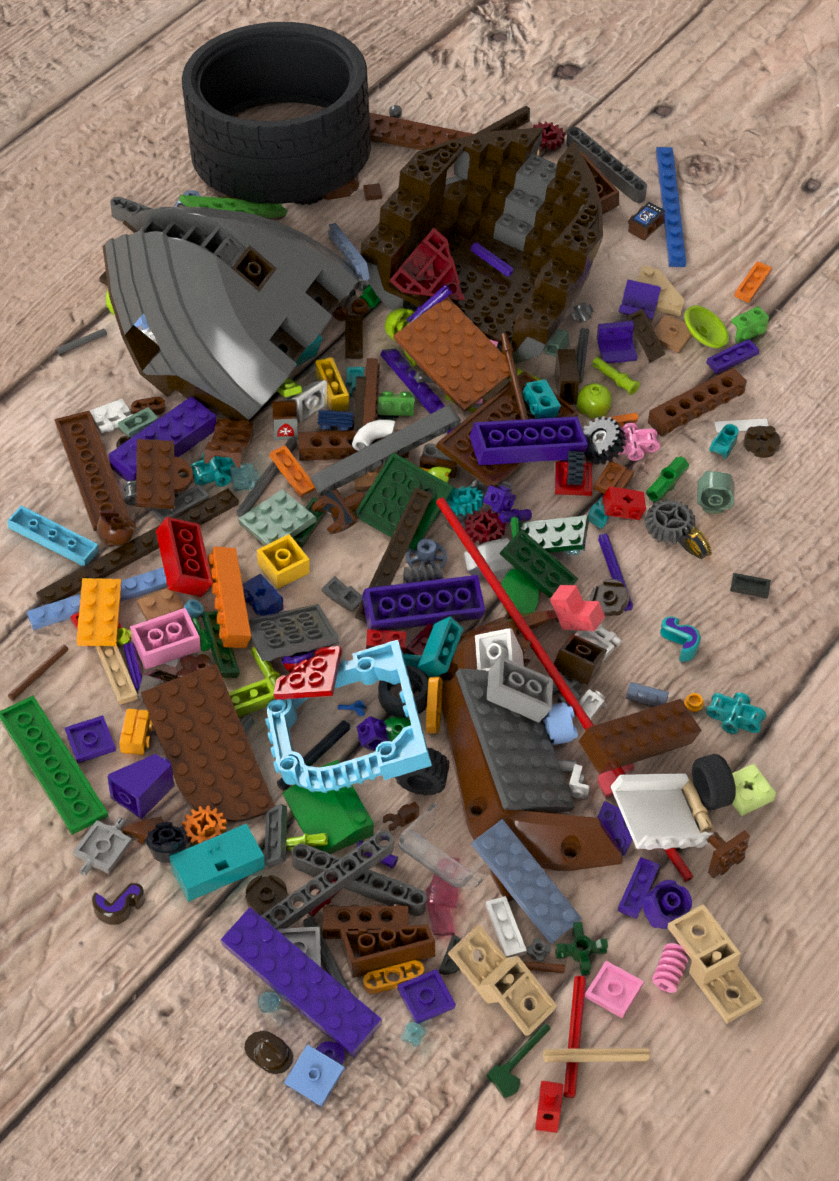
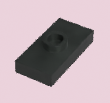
M733 573L730 591L768 599L771 580Z

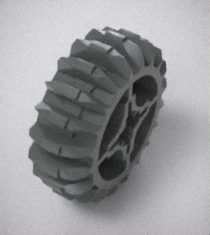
M666 499L665 502L659 500L657 504L653 503L645 517V526L648 529V534H652L653 539L658 538L659 543L665 541L666 545L669 542H672L673 545H675L676 541L680 543V537L693 533L696 525L693 511L688 508V505L683 506L682 501L676 503L675 499L672 502Z

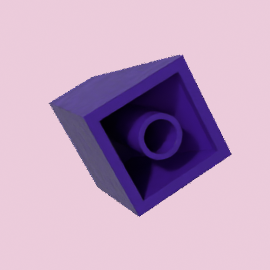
M157 754L114 771L107 776L110 798L141 820L174 787L171 762Z

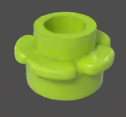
M119 628L117 645L123 646L126 643H130L131 631Z

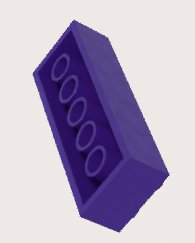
M189 397L109 453L111 469L127 482L136 481L137 439L174 441V457H180L215 432L216 415L195 398Z
M578 417L474 422L469 436L479 465L567 460L568 451L585 453L588 446Z
M478 575L365 588L362 595L369 630H395L427 626L429 623L434 625L450 616L456 622L481 619L485 613Z

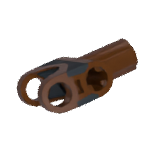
M335 489L321 497L311 508L314 512L323 511L332 516L334 523L327 528V531L331 535L352 527L358 522L359 519L354 512L362 502L365 494L358 491L343 498L338 489Z

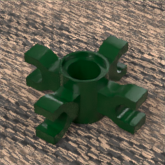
M574 922V928H572L573 943L556 944V959L572 956L580 964L581 976L590 975V954H607L608 941L607 938L591 941L589 937L584 935L582 922ZM578 947H583L586 950H579Z

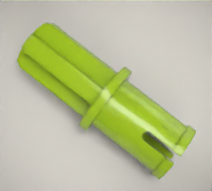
M304 833L303 836L286 838V847L288 851H291L298 844H305L311 847L327 845L328 836L326 833L313 835Z

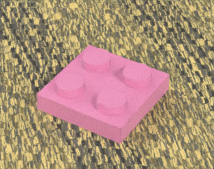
M605 961L586 991L585 998L623 1019L642 988L644 981Z

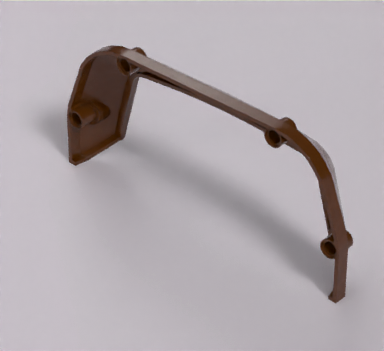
M554 610L521 614L530 629L537 628L551 619L559 622ZM507 613L505 617L498 618L461 635L448 671L436 677H441L442 679L441 708L464 816L472 838L474 840L503 819L541 868L555 871H575L622 864L621 848L599 818L503 809L456 672L459 668L477 670L475 635L509 628L513 632L516 631L517 635L521 632L509 613Z

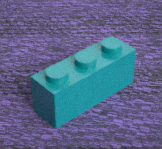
M451 616L434 624L418 664V668L428 677H436L448 671L464 628Z

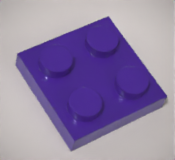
M103 715L64 728L77 764L116 751Z
M437 969L397 986L416 1025L456 1007Z

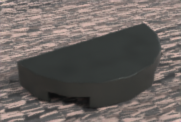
M453 934L439 969V974L449 975L460 970L448 955V952L461 941L459 937Z

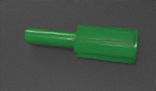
M193 617L192 622L200 637L201 651H208L211 647L206 631L201 628L198 618Z

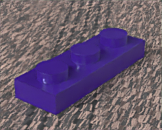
M747 339L707 358L706 364L718 374L759 355V349L750 339Z
M640 857L618 906V912L636 919L638 918L643 907L642 900L649 892L660 864Z

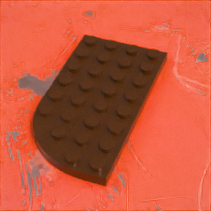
M217 663L141 692L164 754L172 764V773L178 789L184 799L195 810L199 811V806L203 810L210 806L211 811L217 808L218 814L223 813L226 821L236 822L257 818L266 814L270 808L275 807Z

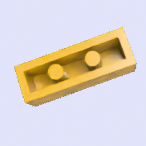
M333 357L315 361V376L317 380H325L327 382V404L330 411L349 410V394Z

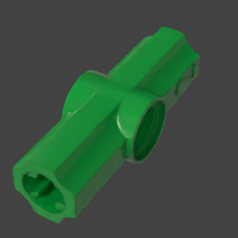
M682 456L675 457L668 467L661 470L660 476L646 492L651 501L659 502L668 491L674 489L675 483L689 468V463Z

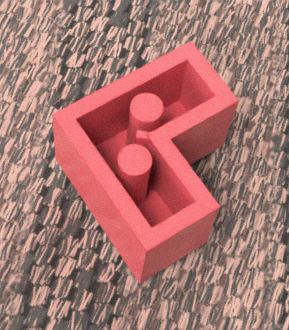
M560 585L550 598L563 630L595 631L605 618L600 602L583 601L576 585Z

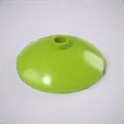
M698 305L690 306L685 311V324L691 335L698 342L711 348H722L728 343L729 334L727 328L712 311Z

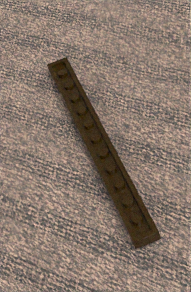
M227 488L174 518L202 525L239 505V500ZM159 526L36 592L37 598L43 605L69 598L81 591L82 578L104 579L159 548L156 529Z

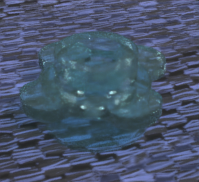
M408 1022L405 1032L401 1034V1040L403 1042L408 1041L413 1046H419L422 1036L426 1034V1029L417 1023Z

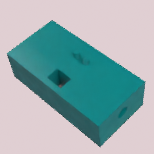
M247 824L170 856L171 870L188 902L265 869L264 855Z

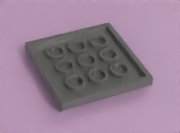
M319 604L248 620L251 632L250 639L262 661H271L277 657L292 656L298 652H309L315 648L330 647L333 644L339 643L338 635Z

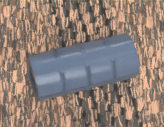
M630 682L626 699L656 707L667 703L669 692L660 690V688L656 689Z

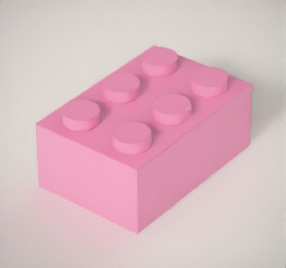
M186 608L130 626L132 642L145 670L201 651L200 637Z

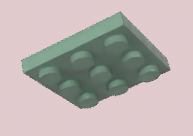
M281 489L238 518V521L242 527L266 546L288 534L293 538L315 523L316 517Z

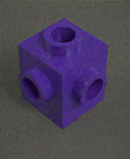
M489 485L483 503L492 506L491 510L497 513L511 511L516 495L510 493L511 489L500 486V488Z
M370 716L356 726L362 747L376 751L380 743L389 741L386 731L387 727L382 720Z

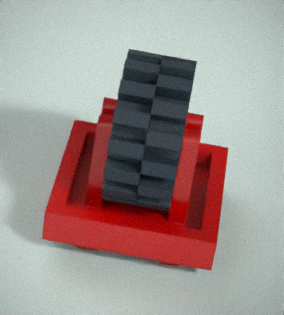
M568 451L567 462H555V494L592 496V463H584V452Z

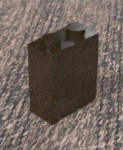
M557 349L554 373L557 395L568 404L576 405L579 374L575 349Z

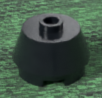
M172 822L156 824L154 830L148 831L146 844L155 860L162 863H170V856L185 850L188 843V836L184 827L173 826Z

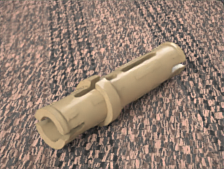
M688 777L689 781L682 789L692 809V816L697 820L702 833L705 831L710 833L714 830V827L708 817L709 812L702 804L692 778Z

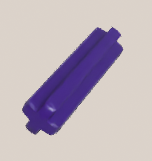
M474 243L471 246L473 253L507 277L513 274V267L478 243Z
M130 642L124 644V652L132 683L138 693L142 673L135 646Z

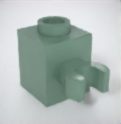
M557 329L550 343L544 349L545 354L556 357L557 349H567L570 345L568 331Z

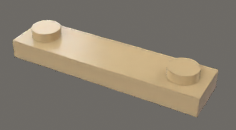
M95 646L118 704L121 705L138 699L137 692L118 647Z

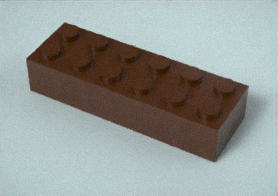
M678 699L589 727L580 738L579 743L597 772L602 774L690 745L702 730L683 701Z

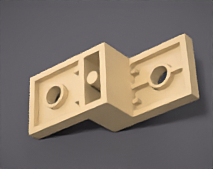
M704 904L668 923L667 928L692 960L689 974L726 1024L762 1004L763 999L738 967L741 953ZM700 929L704 934L697 936L692 930ZM734 991L738 997L735 999L729 998L726 993Z
M476 925L448 952V955L486 1003L499 1002L525 1036L530 1035L558 1007L519 956L506 958L481 925ZM475 950H478L481 953V959L479 962L476 961L473 957V952ZM527 998L532 1001V1008L530 1010H527L524 1005Z

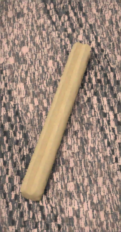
M648 1048L545 1049L543 1052L544 1062L648 1061L650 1058Z

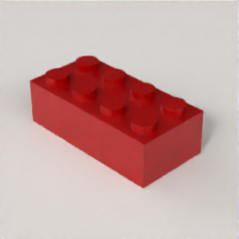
M166 517L156 529L168 590L202 597L213 584L200 524Z

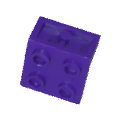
M627 280L622 304L618 312L631 315L643 309L648 320L653 321L661 287Z
M633 321L598 324L596 340L603 361L606 363L637 361L638 357L632 340Z
M604 801L597 818L600 819L621 848L622 856H625L633 840L620 808Z

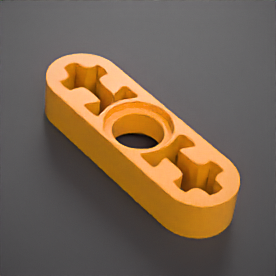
M430 677L428 681L426 731L428 734H438L440 732L443 689L441 677Z
M413 960L368 972L363 978V988L369 994H377L395 989L399 984L424 974V966L421 962ZM414 968L415 971H418V974L414 975L411 969ZM396 973L400 978L393 982L388 979V975ZM381 976H384V983H385V984H383V980H381ZM370 980L376 982V986H372V984L369 983Z

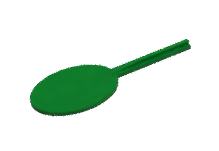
M516 517L511 518L512 539L519 532V523ZM514 567L505 575L501 585L520 614L535 612L539 600V590Z

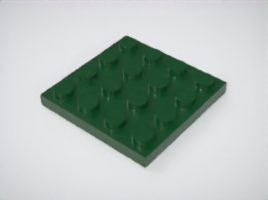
M392 452L355 511V515L359 520L392 538L415 487L432 494V498L408 547L416 551L418 542L426 537L441 513L436 501L442 497L448 501L455 488Z

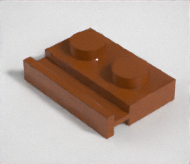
M613 461L609 462L594 484V490L605 494L609 486L625 489L634 475V470L629 471L627 467Z

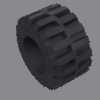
M428 748L432 766L395 777L396 782L403 789L418 795H435L445 789L450 767L447 757L439 751Z

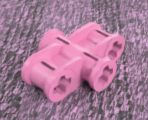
M627 423L622 427L626 433L627 440H625L626 446H622L624 451L622 453L619 452L618 455L628 454L630 460L637 461L644 457V453H652L660 449V442L657 441V431L655 429L638 430V426L635 423Z

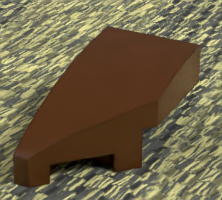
M162 817L146 819L124 827L122 833L126 836L130 834L138 838V842L143 844L148 836V831L151 832L155 829L156 824L164 821Z

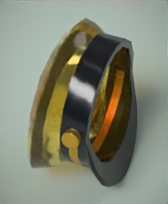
M693 526L690 534L680 537V544L690 554L699 559L712 555V548L708 539L697 527Z

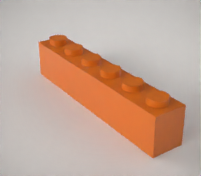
M214 546L212 553L208 555V564L211 568L210 572L213 580L214 606L218 611L217 623L220 624L219 637L222 639L223 647L246 649L251 638L237 551L236 548Z

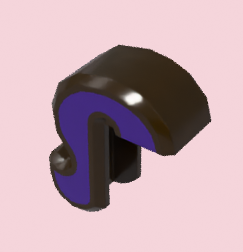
M130 883L112 903H109L96 892L92 896L93 910L96 917L109 925H119L126 921L130 916L131 907L135 906L136 909H140L145 902L143 887L138 883Z

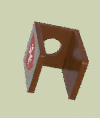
M296 401L272 402L274 441L288 440L289 438L298 440Z

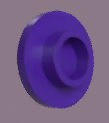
M327 1041L317 1046L316 1050L337 1063L343 1064L345 1054L339 1044Z

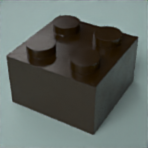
M571 634L559 649L554 665L562 675L570 676L576 681L588 685L599 671L607 649L575 634Z

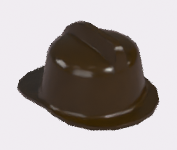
M269 1031L254 1032L245 1041L244 1049L246 1055L266 1072L280 1074L291 1066L293 1060L292 1050L283 1039Z

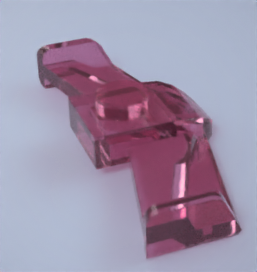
M443 857L439 860L430 886L426 890L433 935H455L450 908H457L458 885H452L460 863L459 858Z

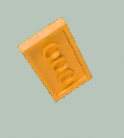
M82 578L77 646H117L121 579Z

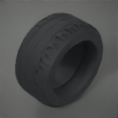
M406 665L411 685L420 691L414 697L418 714H420L427 707L429 679L420 669ZM380 680L378 699L382 708L393 716L405 718L403 706L406 703H402L401 699L394 697L389 692L390 688L395 685Z
M711 754L696 759L692 766V779L702 804L709 810H716L731 805L736 796V787L733 774L726 760L719 754Z

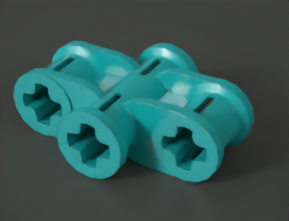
M204 454L202 455L203 460L190 465L196 485L203 486L215 481L218 487L229 484L231 476L241 473L245 468L244 463H242L241 467H237L233 460L228 457L214 456L209 463H204Z
M741 692L735 693L733 698L721 693H714L712 695V702L707 707L706 714L713 719L722 721L721 727L725 732L736 734L739 728L750 733L760 732L762 720H765L767 714L763 709L750 705L751 699L748 695Z

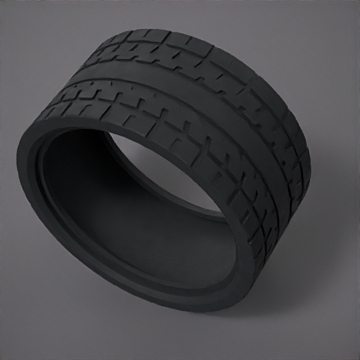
M299 22L252 24L214 37L199 47L185 64L182 73V89L191 160L199 177L218 192L255 203L281 204L305 201L323 196L344 186L358 175L367 163L371 151L367 64L358 47L341 34L324 27ZM271 103H304L325 108L304 117L281 121H252L231 116L251 107Z

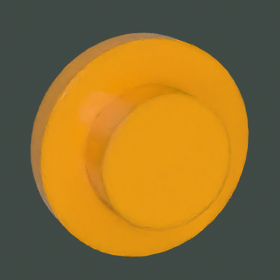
M691 693L685 698L684 704L689 711L699 712L704 707V700L701 695Z

